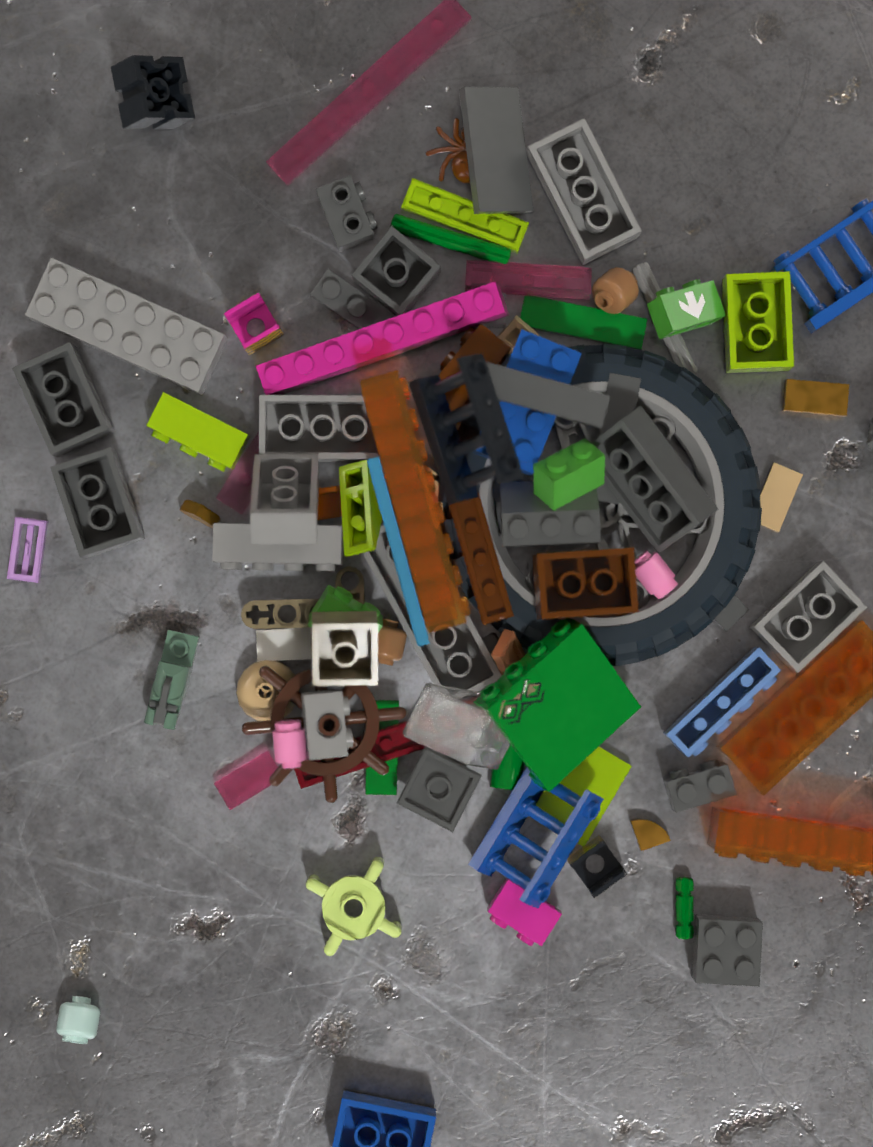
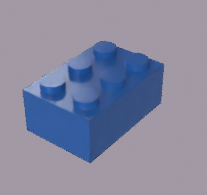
M343 1090L332 1147H430L436 1121V1108Z

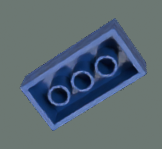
M521 329L506 367L570 384L582 353ZM499 401L522 473L532 476L534 464L540 458L556 416ZM486 446L472 451L489 459Z

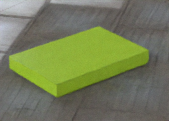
M601 747L595 749L560 782V784L579 796H582L587 789L604 799L600 805L598 815L590 821L577 843L582 847H585L632 767ZM543 790L536 802L537 807L564 824L574 810L573 806L546 790Z

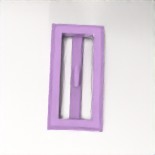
M15 517L7 579L40 583L48 521ZM27 524L21 574H16L22 526ZM35 526H39L33 573L30 576L28 573Z

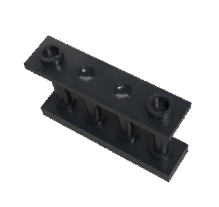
M483 353L457 358L461 371L443 380H440L439 375L416 378L408 382L448 505L470 501L479 497L475 485L496 477L498 484L524 478ZM465 384L471 402L451 411L445 393ZM475 415L481 434L461 442L455 424ZM486 446L491 465L471 473L465 455Z

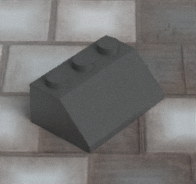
M534 482L499 484L502 547L596 544L601 542L597 488L553 511L534 494Z

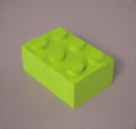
M790 271L726 274L722 279L723 308L726 316L723 317L726 373L789 371L794 367Z

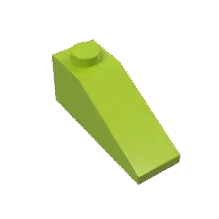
M368 460L339 467L344 555L347 557L376 550L382 515L369 472Z

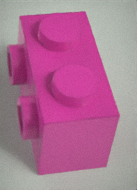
M506 878L487 907V911L492 914L489 919L503 929H506L509 925L517 930L516 937L526 944L533 946L535 942L542 947L561 917V910L547 901L541 903L539 908L522 902L519 899L525 890Z

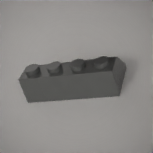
M642 406L621 419L592 442L596 448L605 454L604 482L658 554L718 510V507Z

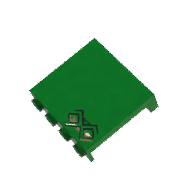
M568 617L557 622L552 627L551 632L541 641L531 645L525 656L518 662L509 665L505 669L504 675L494 684L486 686L481 691L480 696L474 701L476 706L485 710L531 771L528 775L533 782L548 792L558 785L641 708L638 701L585 627Z

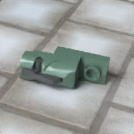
M173 630L167 631L162 657L158 662L144 720L145 724L164 725L163 728L176 729L183 699L186 698L199 636Z

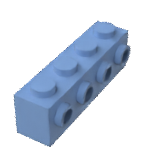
M753 647L676 719L663 734L684 756L689 758L693 754L696 757L708 746L706 741L714 733L717 735L721 734L732 723L729 719L737 711L743 713L754 703L755 700L752 697L761 689L765 692L778 680L776 675L781 669L760 647Z

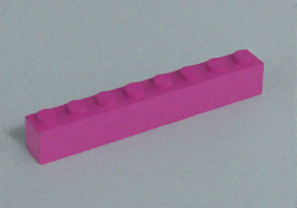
M492 282L256 365L265 395H283L467 331L471 326L475 328L481 323L484 325L507 317L509 313L500 286L496 282Z

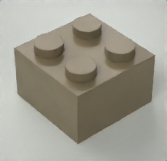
M377 611L312 612L313 686L378 685Z

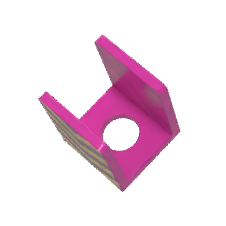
M256 293L224 313V316L249 356L284 335L260 293ZM252 319H260L265 324V331L256 337L251 336L247 331V324Z

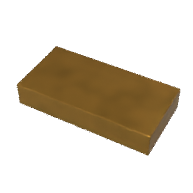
M786 379L783 411L845 417L847 416L850 384Z

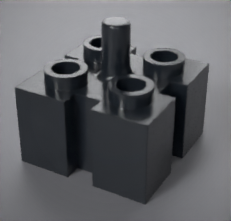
M132 55L110 67L115 92H120L123 96V102L118 104L123 129H144L150 125L153 126V129H175L195 119L191 94H184L182 85L188 82L183 57L162 56L154 61L153 56Z

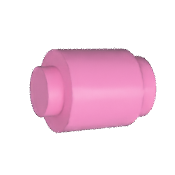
M647 550L635 559L636 578L650 595L654 594L657 599H661L678 585L674 579L676 575L657 551L650 554Z
M300 720L275 722V730L272 731L275 762L282 763V768L286 769L300 767L301 761L307 760L305 728L301 727Z

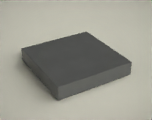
M425 746L396 803L453 832L482 775Z

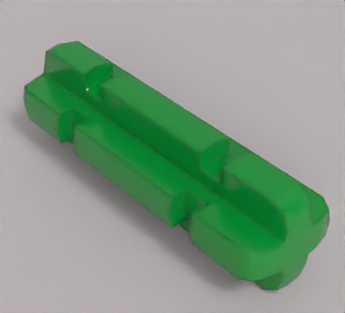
M691 877L676 878V890L678 891V895H676V920L678 921L676 936L678 939L687 940L694 937V926L691 925V922L694 921V896L691 895V891H694V881Z

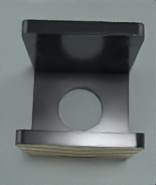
M600 835L587 843L585 847L580 848L569 856L567 860L586 885L593 898L628 874ZM594 854L601 856L604 860L603 869L597 873H592L586 868L587 858Z

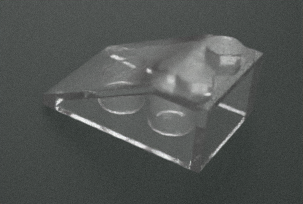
M430 683L425 684L403 731L404 737L469 766L498 770L510 746L485 710L474 704V701L480 696L481 692Z

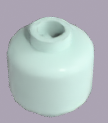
M72 996V1002L61 1004L56 1031L59 1035L63 1036L62 1041L87 1044L88 1039H93L97 1035L100 1009L97 1006L91 1005V998Z

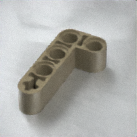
M351 566L339 570L335 579V589L336 587L344 588L341 580L345 573H356L359 578V584L356 588L347 591L353 595V599L364 604L365 580L362 572ZM319 599L254 600L244 605L241 611V618L246 626L253 629L310 628L308 627L309 614ZM269 605H275L273 609L275 624H270V617L259 618V623L255 624L254 619L248 616L249 612L254 611V606H258L259 611L265 612L271 611ZM285 605H291L296 610V618L291 623H285L280 618V610Z

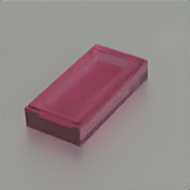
M267 750L218 780L214 785L229 810H232L271 786L269 778L278 768V765Z

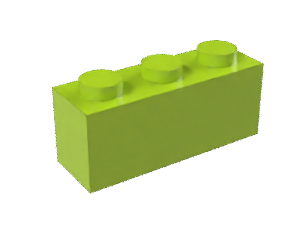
M165 392L162 393L146 425L153 430L151 436L166 444L172 439L181 444L180 451L194 458L200 453L210 458L207 462L208 465L222 472L225 471L226 467L232 470L235 469L250 439L248 434Z

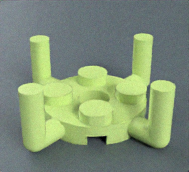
M375 857L372 860L364 877L357 875L344 876L335 881L330 887L320 882V878L315 874L310 875L307 879V889L323 898V918L328 929L332 932L324 946V953L327 956H333L336 953L343 939H363L374 934L378 929L393 938L401 935V923L398 921L391 922L384 918L385 898L380 888L375 884L384 867V860L381 857ZM356 899L361 902L363 911L360 915L352 917L345 912L344 906L348 900Z

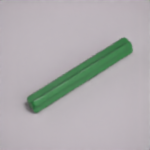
M395 214L391 221L390 227L392 226L402 235L497 264L507 265L511 256L510 248L406 216Z

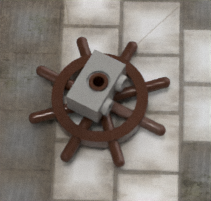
M268 666L260 668L259 675L273 686L278 693L271 707L270 720L246 722L242 725V732L245 735L272 734V731L275 730V722L300 720L301 727L305 728L307 760L301 761V766L297 767V769L308 774L323 776L325 799L327 802L334 803L338 798L336 775L352 769L361 761H364L380 775H386L389 772L388 764L375 755L371 749L378 735L379 722L405 718V708L391 707L378 709L374 696L366 685L344 686L342 690H328V686H315V691L300 693L299 689L313 682L312 668L297 673L288 681L284 680ZM354 694L360 699L364 710L350 712L349 700ZM289 701L303 711V717L284 718ZM365 723L363 734L359 741L352 736L351 728H346V725ZM281 763L270 776L269 783L274 787L279 786L293 768H282Z

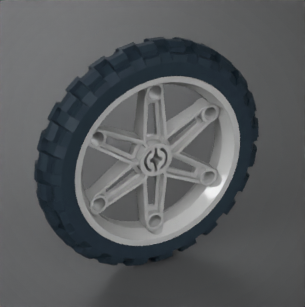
M583 344L567 347L582 353L569 385L606 394L610 373L641 378L636 409L642 406L648 416L653 419L654 424H661L666 428V440L668 442L672 436L679 441L693 464L700 485L718 507V510L703 521L698 529L688 532V534L698 535L690 555L674 577L678 585L661 599H657L654 594L649 596L647 590L636 578L637 586L642 591V597L638 602V613L568 617L585 627L612 666L638 663L667 653L698 635L727 607L738 591L755 554V546L761 526V485L758 468L755 465L747 437L742 427L740 428L731 414L729 407L717 393L715 394L702 382V379L686 368L672 363L663 356L646 350L629 348L624 345ZM475 415L461 422L457 430L461 442L480 433ZM556 416L553 425L561 450L571 445L568 436L575 433L579 440L585 438L590 443L593 442L583 423L573 421L570 425H562ZM473 452L465 455L471 473L491 465L490 459ZM496 477L475 485L481 498L514 616L490 624L500 633H503L504 629L514 631L521 646L528 650L531 645L546 637L557 622L566 618L537 619L535 587L531 582L533 567L525 577L513 562L506 547H502V536L497 519V503H500V496L497 493V486L499 484ZM522 478L511 482H534V479ZM440 481L438 502H442L444 520L439 521L442 543L458 584L468 600L479 612L451 511ZM620 502L619 505H616L613 516H611V513L614 511L615 504L607 503L608 506L604 508V517L600 513L601 542L595 544L597 550L609 549L603 535L610 534L616 530L618 531L623 548L634 547L629 529H639V527L632 518H627L628 513ZM577 544L570 552L585 551L591 544ZM547 545L542 554L555 553L560 545ZM634 548V555H635V559H636V558H637V555H636V551H635V548Z

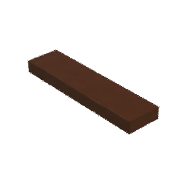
M478 492L479 497L470 501L449 505L481 621L485 625L513 617L514 614Z

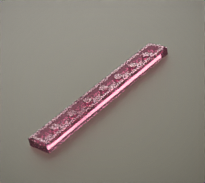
M444 0L270 157L266 164L288 187L472 20V17L456 0Z

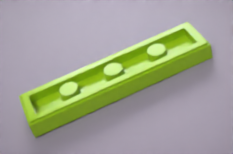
M414 178L411 180L401 206L402 210L478 239L510 248L515 253H518L529 222L508 214H474L473 201Z

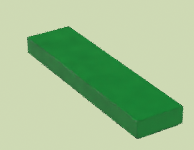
M527 294L524 295L520 318L535 330L605 344L624 345L637 350H642L648 320L647 318L622 313L610 314L602 309Z

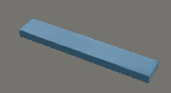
M379 457L368 459L369 472L415 640L419 647L430 644L380 459Z

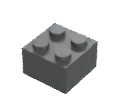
M391 226L354 271L352 279L353 282L395 316L409 312L441 273V266Z
M695 914L692 960L693 980L696 983L760 987L763 922L756 917Z

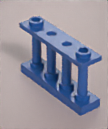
M867 198L851 208L854 214L794 254H791L788 250L773 260L776 266L770 272L790 271L791 283L810 309L808 314L811 318L804 324L811 334L873 293V268L846 230L848 226L861 218L873 235V201L869 202ZM833 236H836L862 275L860 279L863 284L854 290L851 285L847 286L820 247L821 244ZM808 253L837 293L834 295L837 301L828 307L824 302L820 303L794 264V262Z
M526 767L468 865L492 877L495 871H498L525 890L519 900L539 908L541 903L545 902L549 897L551 886L590 821L598 815L600 805L604 799L587 789L582 796H579L559 783L550 792L574 807V810L564 824L536 806L537 800L545 789L533 782L528 775L531 771ZM527 817L533 818L558 835L549 851L520 833V829ZM511 844L516 845L541 862L532 879L503 860Z

